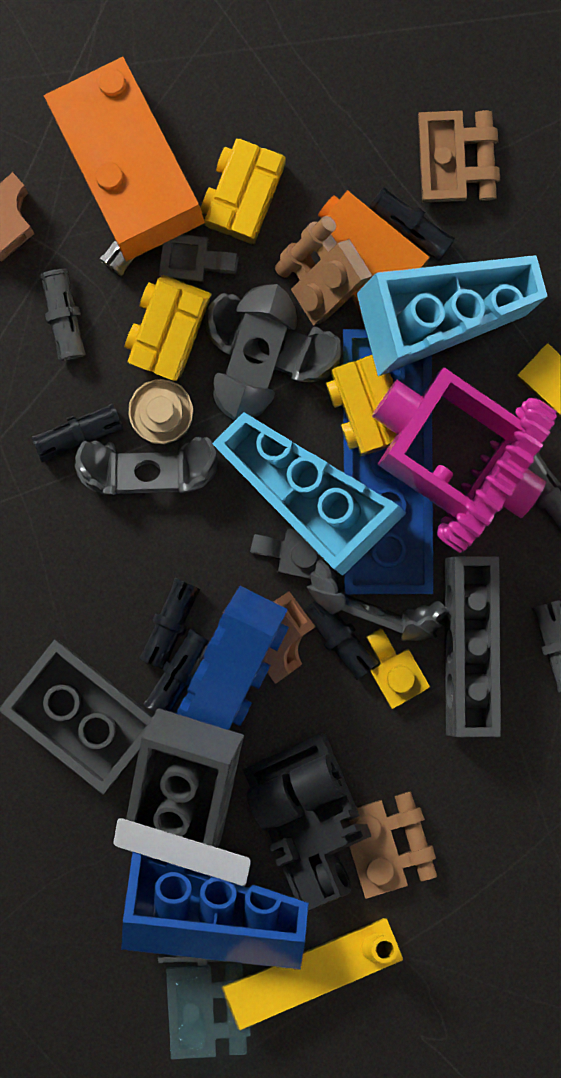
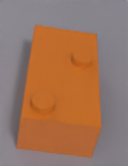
M120 57L44 95L48 107L126 262L205 223L199 203L124 57Z

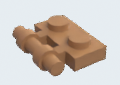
M463 110L419 112L418 129L422 203L466 201V183H476L479 185V200L497 199L496 183L500 182V168L495 166L494 144L498 143V129L493 127L492 111L483 110L475 112L476 127L472 128L463 127ZM464 144L477 145L478 167H465Z
M329 216L322 217L318 222L310 223L302 231L301 239L297 243L289 244L280 255L281 260L275 265V270L281 277L286 278L292 272H295L300 281L291 288V291L313 326L325 322L373 276L350 239L336 243L331 235L336 230V223ZM313 251H316L321 259L317 264L314 263L310 256Z
M411 791L394 796L399 813L386 816L382 800L356 807L360 816L349 821L351 825L367 824L371 832V837L349 846L365 899L408 886L403 868L416 865L421 882L437 877L433 860L436 859L433 845L428 846L421 825V821L425 819L421 807H416ZM404 827L411 851L398 855L391 830Z

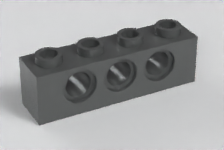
M499 557L445 558V607L448 610L445 616L446 735L453 737H501Z

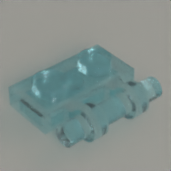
M242 963L225 964V982L212 983L211 965L167 967L171 1059L216 1057L215 1039L229 1038L230 1055L247 1054L246 1037L251 1035L250 1026L242 1030L237 1028L228 1003V1022L214 1023L213 998H225L222 986L243 978Z

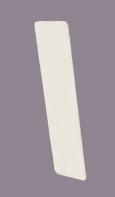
M123 818L117 820L114 845L238 885L243 886L246 884L251 862L248 857Z

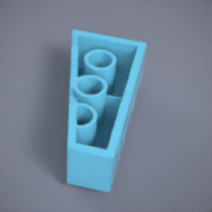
M536 255L375 273L357 292L378 377L525 317L548 297Z
M244 412L212 443L327 563L342 576L406 514L396 503L381 496L366 485L348 476Z

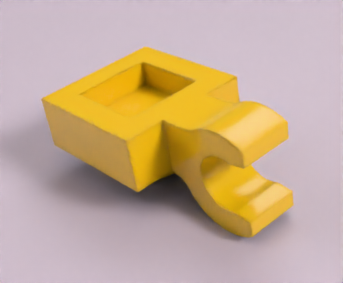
M381 628L366 636L381 663L372 668L370 672L391 709L430 688L429 683L408 648L396 654L387 635Z

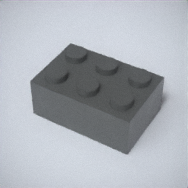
M54 640L0 707L1 713L102 794L107 793L139 753L141 738L153 718V715L59 640Z
M158 708L141 738L126 820L218 848L223 835L244 735Z

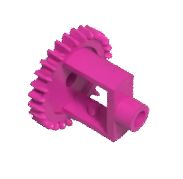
M444 367L433 377L422 396L399 380H396L372 414V418L397 434L377 465L446 511L448 516L441 519L442 524L438 526L437 535L445 544L461 553L466 550L468 545H472L476 537L481 535L485 526L491 523L495 513L499 512L502 506L519 518H523L542 493L546 481L529 470L528 467L533 463L534 456L542 448V443L549 435V430L555 423L554 419L557 417V411L539 399L529 398L522 403V407L516 409V417ZM441 396L504 438L501 444L497 441H490L491 447L495 450L491 457L484 454L480 455L485 466L481 471L477 469L470 470L476 479L471 485L468 483L461 484L463 490L467 492L466 495L448 484L453 476V473L448 468L438 465L435 471L431 473L405 455Z

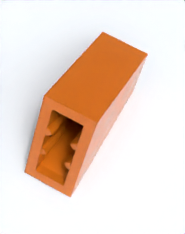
M348 190L340 199L333 195L318 214L320 218L329 216L335 221L336 230L331 235L336 243L350 239L372 275L379 272L424 268L430 257ZM356 292L351 298L363 320Z

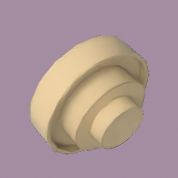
M155 379L145 382L135 391L129 403L128 415L133 429L142 439L152 444L166 445L179 440L187 433L193 422L194 409L190 396L181 385L171 380Z

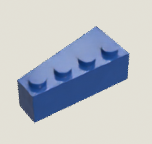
M239 586L223 612L218 623L219 626L203 655L205 658L201 661L187 689L188 693L181 702L176 714L227 730L230 729L232 723L241 726L252 702L244 698L250 686L257 689L260 688L270 668V664L263 661L268 649L271 648L278 651L289 629L288 626L282 624L288 609Z
M133 852L123 917L121 950L301 970L308 903L256 885L248 888Z

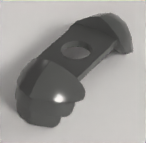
M278 284L262 285L251 289L237 305L236 311L243 314L244 318L226 374L217 373L215 375L213 392L218 409L232 420H236L243 412L256 418L264 413L267 406L274 399L275 391L268 388L281 345L286 330H295L297 327L294 301ZM259 338L267 343L269 356L266 361L254 364L245 358L243 349L248 340Z
M223 293L208 307L205 318L206 331L214 345L224 353L232 355L244 315L236 311L237 305L241 301L239 297ZM319 327L312 328L308 336L287 329L283 339L284 348L278 355L274 369L291 375L293 380L300 382H316L331 375L332 369L340 364V339L330 331L323 332ZM259 338L248 340L243 349L245 358L257 363L266 361L269 355L260 350L258 345Z
M195 437L192 441L183 439L179 443L178 452L117 454L113 442L102 444L94 440L81 443L75 457V469L82 484L94 492L105 495L157 492L187 493L199 489L211 481L218 470L217 464L219 461L215 448L208 437ZM143 464H153L160 469V475L153 481L144 482L135 476V471Z
M325 559L318 560L315 571L310 573L312 584L307 586V589L315 602L330 614H335L342 610L401 633V641L422 642L436 638L438 636L435 632L445 625L442 620L448 613V610L439 601L433 602L430 607L422 605L415 610L406 608L399 615L345 595L343 584L337 581L334 570L330 569V565Z

